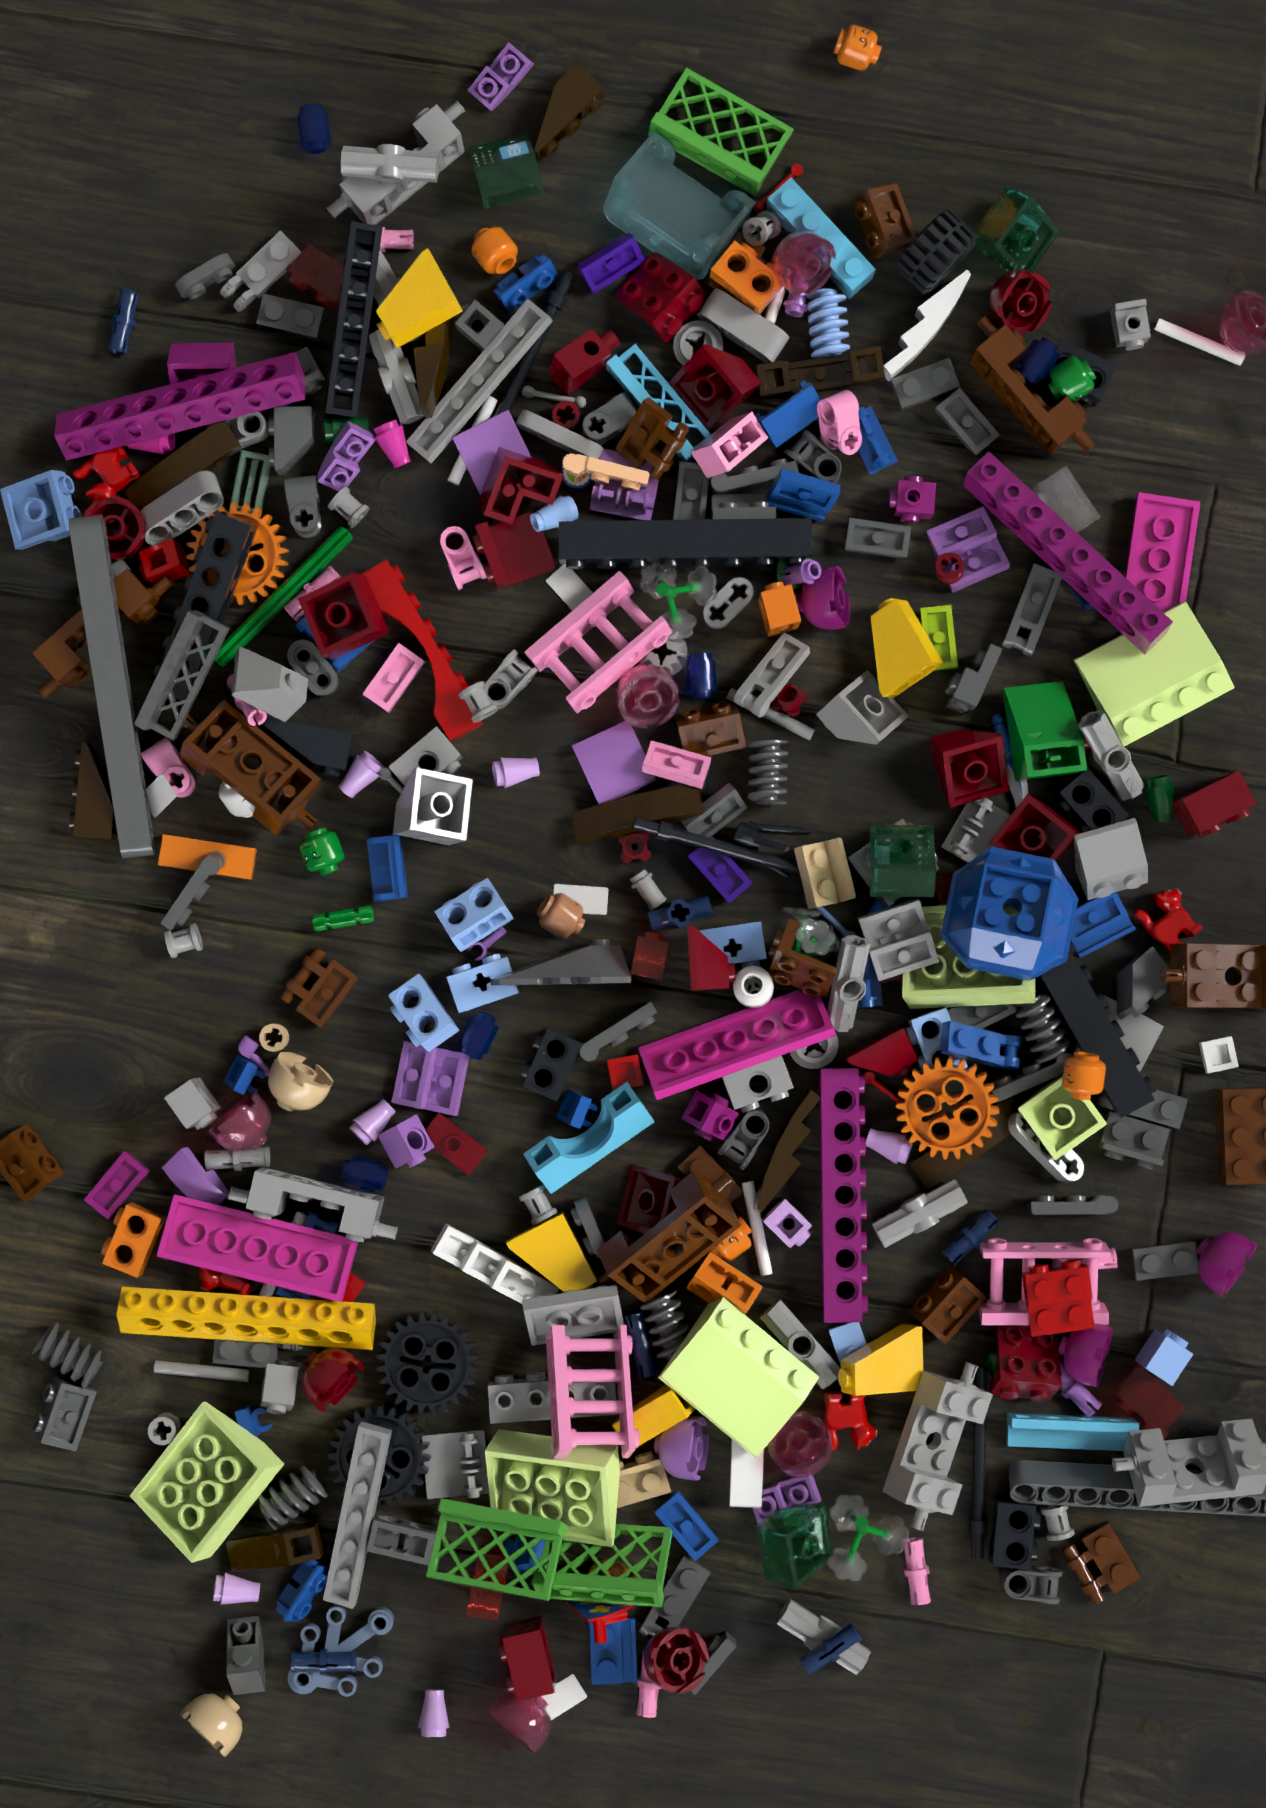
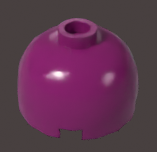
M839 566L821 569L820 578L814 580L813 584L804 582L801 593L797 594L798 610L804 612L806 619L817 628L834 630L846 628L845 625L849 624L850 597L849 593L844 594L841 584L847 583L842 569Z
M1235 1232L1220 1233L1212 1240L1206 1237L1196 1252L1201 1256L1198 1262V1273L1203 1283L1218 1295L1223 1296V1293H1227L1243 1273L1246 1263L1244 1257L1246 1256L1251 1260L1257 1244Z
M1094 1323L1095 1329L1072 1331L1069 1337L1063 1336L1058 1353L1064 1355V1367L1069 1376L1084 1385L1098 1387L1106 1366L1104 1364L1106 1354H1109L1113 1328Z

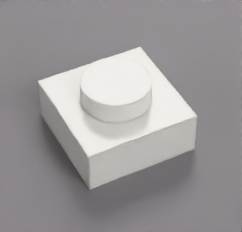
M1232 1036L1199 1042L1205 1073L1239 1067Z

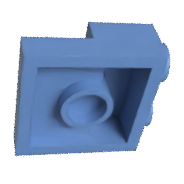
M50 470L0 489L15 549L23 550L45 541H57L70 536L69 518L82 517L79 508L73 505L71 494L74 492L73 481L65 472Z

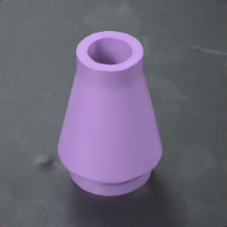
M364 751L361 756L357 755L346 776L338 787L347 796L353 798L359 791L381 776L379 772L383 769V765L373 755Z
M499 757V761L492 762L496 786L507 788L540 775L537 758Z
M382 1099L378 1104L353 1119L354 1123L349 1129L367 1146L371 1141H376L378 1135L396 1111Z
M872 1128L865 1142L867 1147L875 1150L895 1164L898 1162L906 1164L913 1143L908 1142L909 1139L905 1134L879 1131Z
M224 1573V1576L216 1575L213 1601H220V1605L258 1602L260 1583L228 1573Z
M425 1690L424 1703L418 1728H421V1736L423 1737L446 1736L449 1722L444 1700V1690Z

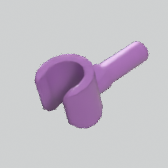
M501 926L482 942H476L468 947V951L475 945H480L483 953L475 960L483 959L487 954V949L503 936L506 930Z
M244 1036L238 1046L239 1052L254 1062L267 1077L270 1068L254 1053L259 1044L249 1036Z

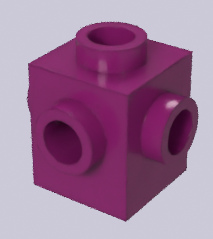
M905 476L904 480H898L896 488H890L889 507L894 508L893 517H901V522L919 523L920 519H931L934 515L936 483L922 482L923 478L917 476ZM908 497L913 498L915 502H911Z
M695 1091L681 1119L695 1126L694 1133L709 1141H711L713 1136L725 1141L739 1113L729 1108L731 1101L716 1093L710 1098Z

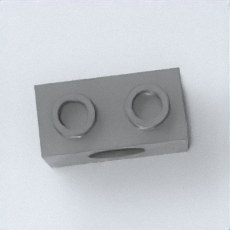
M436 726L393 762L389 768L405 786L413 769L416 767L420 768V761L424 757L431 756L435 758L436 767L433 771L450 775L461 766L458 761L463 757Z
M782 1055L722 1077L733 1109L740 1108L742 1113L760 1107L758 1101L770 1097L771 1102L788 1097L787 1090L794 1088ZM754 1075H763L767 1081V1086L762 1092H753L749 1087V1081Z

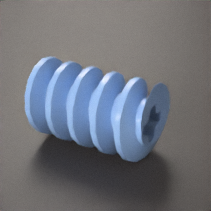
M816 289L808 292L806 297L811 302L808 303L807 310L812 313L808 317V322L814 325L809 329V335L815 337L810 341V347L816 350L811 354V357L823 358L841 355L842 352L850 349V345L841 343L842 339L849 337V333L840 331V327L848 325V320L839 319V315L846 313L847 308L838 306L839 302L846 300V296L837 294V291L834 289Z

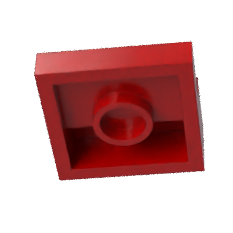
M1067 1260L1061 1262V1267L1049 1268L1048 1264H1037L1029 1266L1030 1271L1022 1272L1031 1337L1095 1329L1091 1303L1093 1297L1089 1267L1087 1265L1080 1264V1260Z

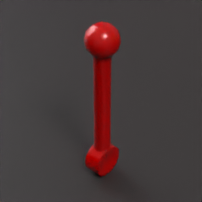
M794 164L791 167L790 173L762 200L754 202V211L757 213L763 212L768 198L790 178L800 177L803 173V167L800 164Z
M867 1071L864 1073L865 1083L873 1084L895 1102L903 1101L876 1080L873 1072Z

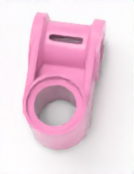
M849 390L841 391L820 400L817 404V414L820 425V441L823 446L830 450L838 448L842 453L852 455L860 448L862 435L859 424L858 401Z
M455 526L444 530L441 534L440 543L458 590L462 589L464 584L475 579H486L485 571L477 553L473 550L466 532L460 527ZM451 535H460L464 539L462 547L458 550H451L446 546L447 539Z
M163 738L141 753L142 758L155 776L158 777L161 773L165 776L176 797L184 798L194 791V776L179 757V751L169 738ZM176 776L184 778L181 781L183 784L181 788L174 786L176 784L174 779Z

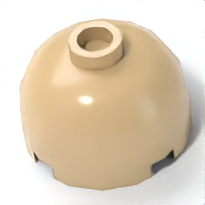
M281 1052L271 1066L268 1086L273 1096L277 1099V1104L287 1111H293L294 1109L310 1110L322 1103L333 1084V1079L329 1073L317 1064L315 1070L303 1064L302 1062L306 1058L301 1055Z
M202 1694L189 1702L179 1713L184 1719L190 1715L191 1717L188 1721L191 1723V1726L216 1750L222 1746L223 1748L220 1750V1753L224 1757L235 1747L241 1737L243 1730L242 1720L236 1713L240 1707L227 1694L223 1699L215 1694Z

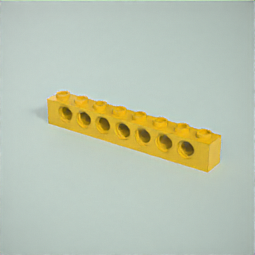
M135 1287L121 1288L117 1310V1319L121 1333L373 1350L376 1326L375 1304L341 1303L327 1300Z

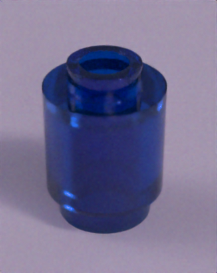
M309 104L300 107L297 124L301 148L308 150L310 154L325 152L326 147L332 144L328 114L324 112V108L320 104Z
M1044 337L1040 341L1033 339L1017 364L1019 367L1017 370L1024 377L1025 381L1034 387L1040 381L1043 382L1060 357L1056 352L1058 346Z
M693 653L687 655V662L684 663L686 693L693 694V699L698 700L712 698V693L718 691L716 661L712 660V653Z
M479 1011L478 1015L471 1014L459 1040L461 1043L459 1051L472 1058L482 1060L483 1055L488 1054L500 1028L495 1024L496 1018L482 1011Z
M353 1155L351 1161L345 1160L341 1178L346 1179L345 1186L375 1193L376 1190L383 1192L389 1167L382 1166V1162Z

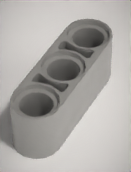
M717 288L712 291L697 314L700 320L712 324L720 334L765 363H773L789 340V336L782 329Z
M210 471L197 472L140 511L145 520V540L148 544L154 546L169 538H176L222 506L223 496L215 474Z

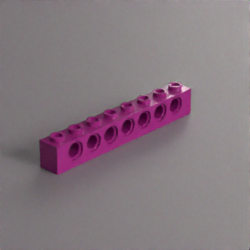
M294 352L58 413L56 415L54 437L67 461L305 400V375Z
M988 452L967 472L963 486L1144 655L1167 634L1173 621L993 454Z
M819 1068V1097H821L819 1100L822 1320L824 1323L862 1322V1314H868L867 1295H862V1283L867 1282V1263H861V1251H867L866 1232H861V1219H866L867 1209L866 1200H861L860 1188H866V1170L860 1169V1156H865L866 1154L865 1137H860V1125H865V1106H859V1093L865 1092L864 1074H859V1068ZM839 1091H847L851 1097L850 1104L846 1108H837L834 1104V1096ZM841 1122H846L851 1127L850 1136L844 1140L837 1139L834 1134L836 1125ZM841 1154L849 1155L852 1161L850 1168L846 1171H838L835 1168V1159ZM840 1186H848L852 1190L850 1200L845 1203L838 1202L835 1198V1192ZM847 1217L852 1221V1229L847 1234H839L836 1231L835 1225L840 1218ZM842 1249H848L853 1254L852 1261L845 1266L839 1265L836 1262V1255ZM842 1281H849L853 1284V1291L847 1297H840L836 1292L838 1284Z

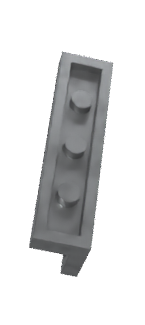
M197 610L187 612L136 718L135 726L143 730L152 729L171 740L177 739L230 629L229 627ZM204 623L219 631L214 643L203 646L199 635ZM195 642H196L198 648L192 650V648H193V646H194V644H195ZM211 648L206 656L205 650ZM199 652L203 663L201 670L190 674L186 660L190 654ZM181 671H183L184 676L178 678ZM197 676V678H196V680H195V682H194V684H193L191 678ZM186 680L189 689L188 697L185 700L176 702L172 689L175 683ZM168 698H169V700H170V705L165 706V704H166V702H167V700H168ZM184 704L179 712L178 706ZM172 708L176 719L172 730L157 723L161 712Z

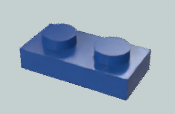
M679 1490L654 1510V1513L662 1523L672 1529L673 1536L694 1561L719 1541L717 1535Z

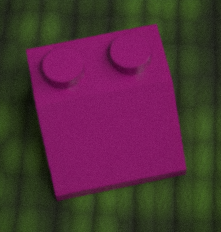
M234 343L171 344L167 362L170 384L236 368Z

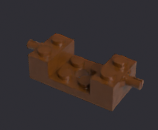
M987 315L979 320L976 325L979 326L988 339L976 348L969 363L1048 457L1070 439H1074L1085 453L1093 448L1096 444L1083 431V426L1087 422L1084 417L1086 413L1078 402H1071L1066 397L1047 413L1044 409L1046 404L1042 398L1035 392L1031 394L1024 386L1026 381L1021 373L1015 368L1010 369L1019 361L1026 349L1023 345L1025 341L1020 333L1014 328L1010 330L1006 324L997 329L988 319Z
M126 568L114 579L118 610H122L139 626L143 622L149 624L160 613L158 609L162 604L159 601V597L173 584L163 576L151 588H147L137 576ZM82 609L32 653L51 674V678L38 688V691L46 699L60 686L65 685L71 688L74 685L78 687L90 676L88 672L91 670V664L77 650L80 646L82 648L88 646Z
M225 700L201 724L188 714L183 727L191 734L182 744L179 756L203 777L209 770L255 807L252 817L277 836L288 823L293 822L295 819L310 831L315 827L319 820L305 810V806L316 794L321 778L257 726L250 725L247 718ZM247 757H254L260 762V767L255 770L245 767L243 760Z
M1170 944V969L1162 968L1160 974H1170V976H1160L1162 982H1170V1007L1266 1008V945ZM1230 967L1236 973V980L1232 985H1229L1225 980V972Z
M691 1172L669 1190L677 1207L637 1241H633L622 1231H619L597 1249L606 1270L596 1278L598 1283L608 1286L615 1280L646 1304L741 1226L730 1202L721 1195L723 1191L735 1183L731 1175L726 1172L712 1184L705 1182L697 1174ZM679 1243V1244H678L675 1248H673V1249H672V1248H668V1247H669L670 1245H672V1244Z

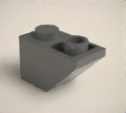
M311 406L274 407V416H269V434L274 435V447L269 448L270 466H275V471L278 475H285L315 445V412Z
M1153 946L1136 955L1117 972V1016L1120 1019L1130 1014H1133L1134 1017L1139 1016L1150 1007L1147 1002L1152 997L1156 1000L1170 989L1167 986L1169 982H1162L1160 976H1170V974H1160L1161 969L1170 968Z
M259 1616L228 1619L227 1677L233 1695L265 1691V1656Z

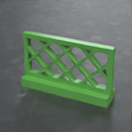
M686 67L659 112H656L651 120L648 136L751 195L756 196L794 129ZM687 80L700 87L701 95L685 97L683 87ZM721 98L726 101L728 110L713 113L709 100ZM704 101L707 114L692 118L688 104ZM683 106L686 119L675 121L666 116L670 108ZM749 114L753 117L755 125L739 128L736 115ZM731 117L734 130L718 133L715 120ZM710 121L712 135L701 136L696 133L694 124ZM773 128L783 134L780 141L767 144L763 130ZM757 132L761 145L745 148L742 135ZM737 137L740 150L732 152L725 150L721 140ZM763 152L766 160L763 169L760 170L750 164L748 155Z
M441 1498L438 1509L441 1512L426 1574L428 1578L549 1601L562 1541L566 1539L569 1528L566 1524L559 1520ZM448 1522L459 1524L465 1533L451 1544L445 1536ZM466 1526H471L474 1528L468 1531ZM482 1529H487L495 1540L480 1550L472 1536ZM495 1531L503 1532V1534L498 1537ZM511 1535H519L525 1546L509 1555L502 1542ZM525 1537L534 1538V1539L528 1543V1541H527V1539H526ZM469 1540L476 1553L461 1563L453 1549ZM542 1540L553 1542L551 1554L542 1561H539L532 1547ZM498 1545L506 1559L491 1569L483 1555ZM528 1551L536 1565L521 1575L513 1561ZM450 1552L457 1566L448 1573L437 1572L439 1559ZM480 1558L487 1572L477 1579H472L465 1570V1567ZM510 1564L517 1578L507 1585L500 1584L495 1573ZM548 1564L547 1572H546V1570L544 1569V1566ZM538 1570L541 1571L545 1578L542 1592L530 1590L525 1579ZM461 1571L464 1577L455 1574ZM491 1577L494 1583L485 1580ZM519 1583H521L522 1586L524 1587V1589H523V1588H518V1587H515V1586H517Z
M616 1524L615 1539L623 1534L630 1535L634 1541L620 1551L613 1545L611 1549L615 1552V1555L603 1564L598 1561L594 1554L605 1546L593 1545L591 1548H588L585 1543L578 1542L585 1552L570 1562L563 1552L577 1542L565 1541L561 1545L559 1556L567 1565L558 1572H555L550 1599L662 1607L664 1600L662 1590L673 1533L670 1527ZM651 1537H663L662 1545L652 1553L643 1544ZM545 1541L540 1561L551 1554L553 1542ZM640 1547L646 1557L632 1567L625 1556ZM591 1558L597 1568L589 1574H580L576 1568ZM620 1560L629 1569L619 1577L611 1576L606 1571ZM652 1562L657 1568L656 1579H642L638 1572ZM548 1564L544 1566V1569L546 1570V1572H547ZM540 1570L534 1573L532 1585L535 1591L542 1592L545 1581Z

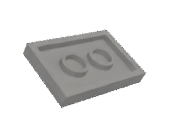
M601 1285L593 1289L571 1290L562 1294L540 1295L522 1300L532 1346L546 1344V1334L552 1325H565V1335H568L570 1339L614 1333L620 1325H624L617 1285Z

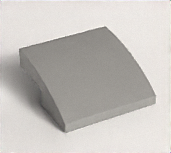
M919 898L858 918L864 937L870 942L869 953L879 981L939 962Z
M1103 995L1109 1006L1105 1012L1110 1021L1116 1019L1125 1035L1120 1039L1126 1049L1132 1047L1140 1061V1064L1136 1067L1140 1072L1164 1026L1142 1014L1137 1017L1130 1014L1120 1019L1117 1016V1001ZM1077 1045L1074 1051L1081 1052L1080 1048Z

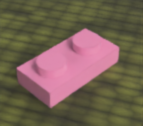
M398 643L363 692V695L390 713L425 661Z
M651 741L643 762L642 772L702 789L710 767L711 757Z

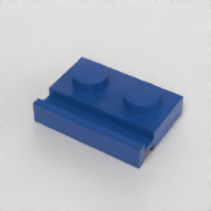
M781 468L770 487L769 494L767 493L765 496V502L769 503V507H776V509L823 522L826 513H829L840 495V485Z
M1117 892L1104 898H1095L1077 908L1071 940L1078 952L1076 954L1078 958H1082L1136 930Z
M635 1616L624 1621L607 1624V1642L602 1644L595 1643L593 1622H590L592 1685L623 1684V1682L637 1683Z

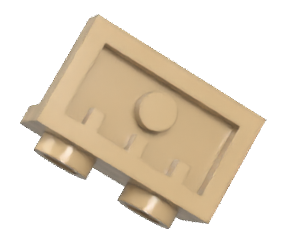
M839 837L794 848L808 909L855 899L856 894L842 838Z
M653 1452L642 1453L635 1456L634 1462L624 1465L622 1460L619 1461L620 1476L617 1508L671 1492L666 1471L660 1462L659 1454L653 1455Z

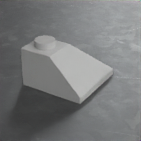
M239 646L235 657L232 696L286 722L306 702L308 678Z
M868 670L836 695L816 714L825 727L837 738L875 745L909 717L893 698L882 697L879 692L878 681Z

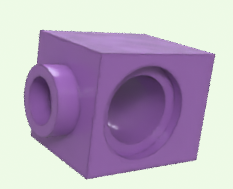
M417 1114L378 1135L395 1169L406 1163L409 1168L426 1160L424 1153L435 1148Z

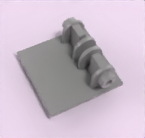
M985 797L966 803L941 847L969 863L984 851L993 847L989 844L990 840L1010 817V814L994 806L993 802Z
M484 1430L423 1435L422 1442H430V1446L423 1450V1453L431 1455L430 1461L424 1462V1465L429 1468V1472L425 1474L427 1499L456 1496L478 1498L480 1494H489Z

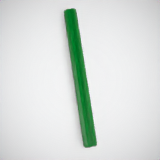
M340 526L222 643L215 661L222 667L226 666L236 656L238 647L244 648L304 588L303 586L307 582L309 583L353 539L351 533L343 526Z

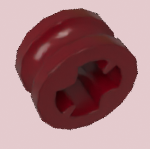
M570 401L558 403L552 412L553 422L570 431L574 430L580 422L578 407ZM567 409L572 410L571 416H575V419L573 421L567 420L566 424L561 423V416L557 417L558 413H565Z
M952 552L944 553L937 558L935 565L938 580L945 584L957 583L964 574L962 558ZM951 563L955 564V571L950 570L948 574L944 573L943 565L948 567Z

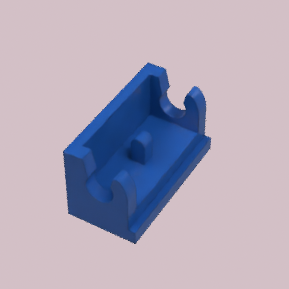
M805 380L799 383L801 388L799 392L765 416H761L759 413L755 415L768 436L766 440L776 448L819 418L817 404L820 398L813 385L809 382L806 383Z
M392 835L368 838L367 846L373 902L408 898L401 836Z

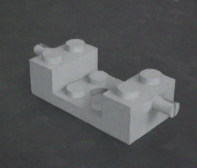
M455 101L444 112L437 104L431 109L425 108L415 117V122L412 124L417 144L420 146L413 151L437 152L439 154V173L465 152L461 133L452 123L453 120L465 112L458 101ZM343 176V182L339 184L342 190L341 197L327 207V210L333 218H336L345 209L350 207L363 223L377 225L428 182L403 180L400 184L379 183L375 178Z
M265 1167L254 1172L250 1191L234 1187L230 1189L228 1200L246 1203V1209L253 1210L252 1215L255 1217L271 1220V1217L284 1212L290 1193L289 1198L302 1202H308L312 1198L321 1200L320 1206L339 1210V1207L345 1206L339 1231L346 1233L345 1238L349 1240L364 1242V1239H370L372 1236H382L393 1240L396 1238L398 1227L382 1224L379 1221L384 1196Z
M965 1362L960 1380L927 1371L922 1372L883 1488L884 1493L904 1504L917 1508L910 1525L915 1529L924 1530L929 1513L941 1512L952 1515L962 1484L948 1478L947 1475L966 1420L983 1424L993 1395L972 1385L978 1368L974 1364ZM934 1433L932 1442L926 1445L927 1437Z
M1253 1419L1223 1421L1216 1436L1164 1441L1160 1428L1129 1431L1123 1450L1125 1458H1113L1112 1460L1114 1472L1129 1470L1139 1507L1263 1494L1266 1487V1443H1263L1258 1437ZM1186 1465H1196L1201 1469L1202 1473L1193 1474L1186 1469Z

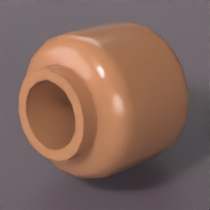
M556 893L553 896L549 894L542 901L537 911L540 927L559 939H565L571 934L576 936L585 923V919L582 918V905L564 893Z

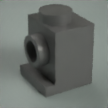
M475 300L470 306L465 304L461 308L462 312L455 317L457 319L455 326L460 333L483 352L501 331L504 324ZM482 323L484 328L481 332H475L472 329L473 325Z

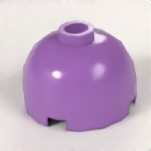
M689 1416L662 1432L661 1435L656 1436L654 1444L655 1454H659L662 1466L672 1476L685 1480H699L701 1476L697 1475L698 1470H705L709 1449V1435L703 1434L702 1426H707L704 1417Z

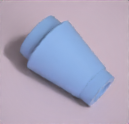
M558 496L554 499L553 505L546 504L531 514L530 522L536 532L558 528L561 521L578 519V509L570 496Z

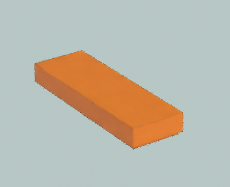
M163 834L158 865L196 871L211 852L219 851L225 855L226 863L216 873L217 875L252 880L257 849Z

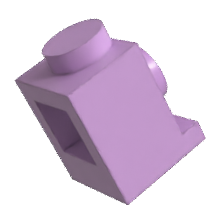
M784 1197L762 1218V1221L789 1248L794 1244L798 1247L801 1246L812 1234L809 1231L812 1227L811 1223ZM787 1218L793 1219L795 1223L794 1227L790 1230L783 1227V1221Z

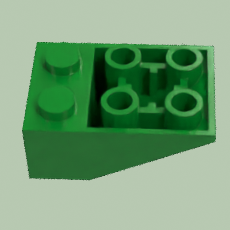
M1063 681L1002 688L1015 781L1073 775L1087 771L1083 737Z

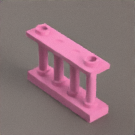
M620 571L524 652L539 672L549 667L571 691L566 700L577 714L581 710L593 705L596 698L650 651L662 646L667 641L668 636L673 633L662 616L655 622H652L631 600L630 595L635 591L628 579ZM621 606L643 630L630 643L606 619V616L616 607ZM593 627H598L620 651L607 663H604L582 639ZM569 647H574L595 671L582 684L558 659Z
M994 1238L989 1239L988 1243H980V1251L983 1258H991L990 1299L987 1300V1303H982L978 1308V1316L982 1325H1029L1023 1279L1021 1300L1018 1303H1006L1003 1300L1004 1258H1022V1272L1030 1271L1029 1266L1035 1265V1258H1054V1268L1061 1267V1262L1067 1261V1258H1086L1093 1297L1091 1303L1094 1323L1109 1325V1312L1105 1304L1097 1300L1099 1258H1111V1251L1106 1242L1095 1238H1087L1083 1242H1007L1004 1239Z
M552 1325L546 1334L553 1459H566L571 1453L572 1448H575L576 1445H621L622 1458H629L636 1450L635 1448H638L639 1431L638 1428H634L629 1367V1355L632 1353V1337L627 1335V1325H620L613 1334L614 1339H570L568 1335H565V1325ZM615 1351L616 1369H572L571 1366H567L566 1355H569L570 1352ZM572 1382H617L618 1400L574 1401L573 1397H569L568 1386H571ZM619 1413L620 1432H576L575 1429H571L570 1417H573L574 1414Z

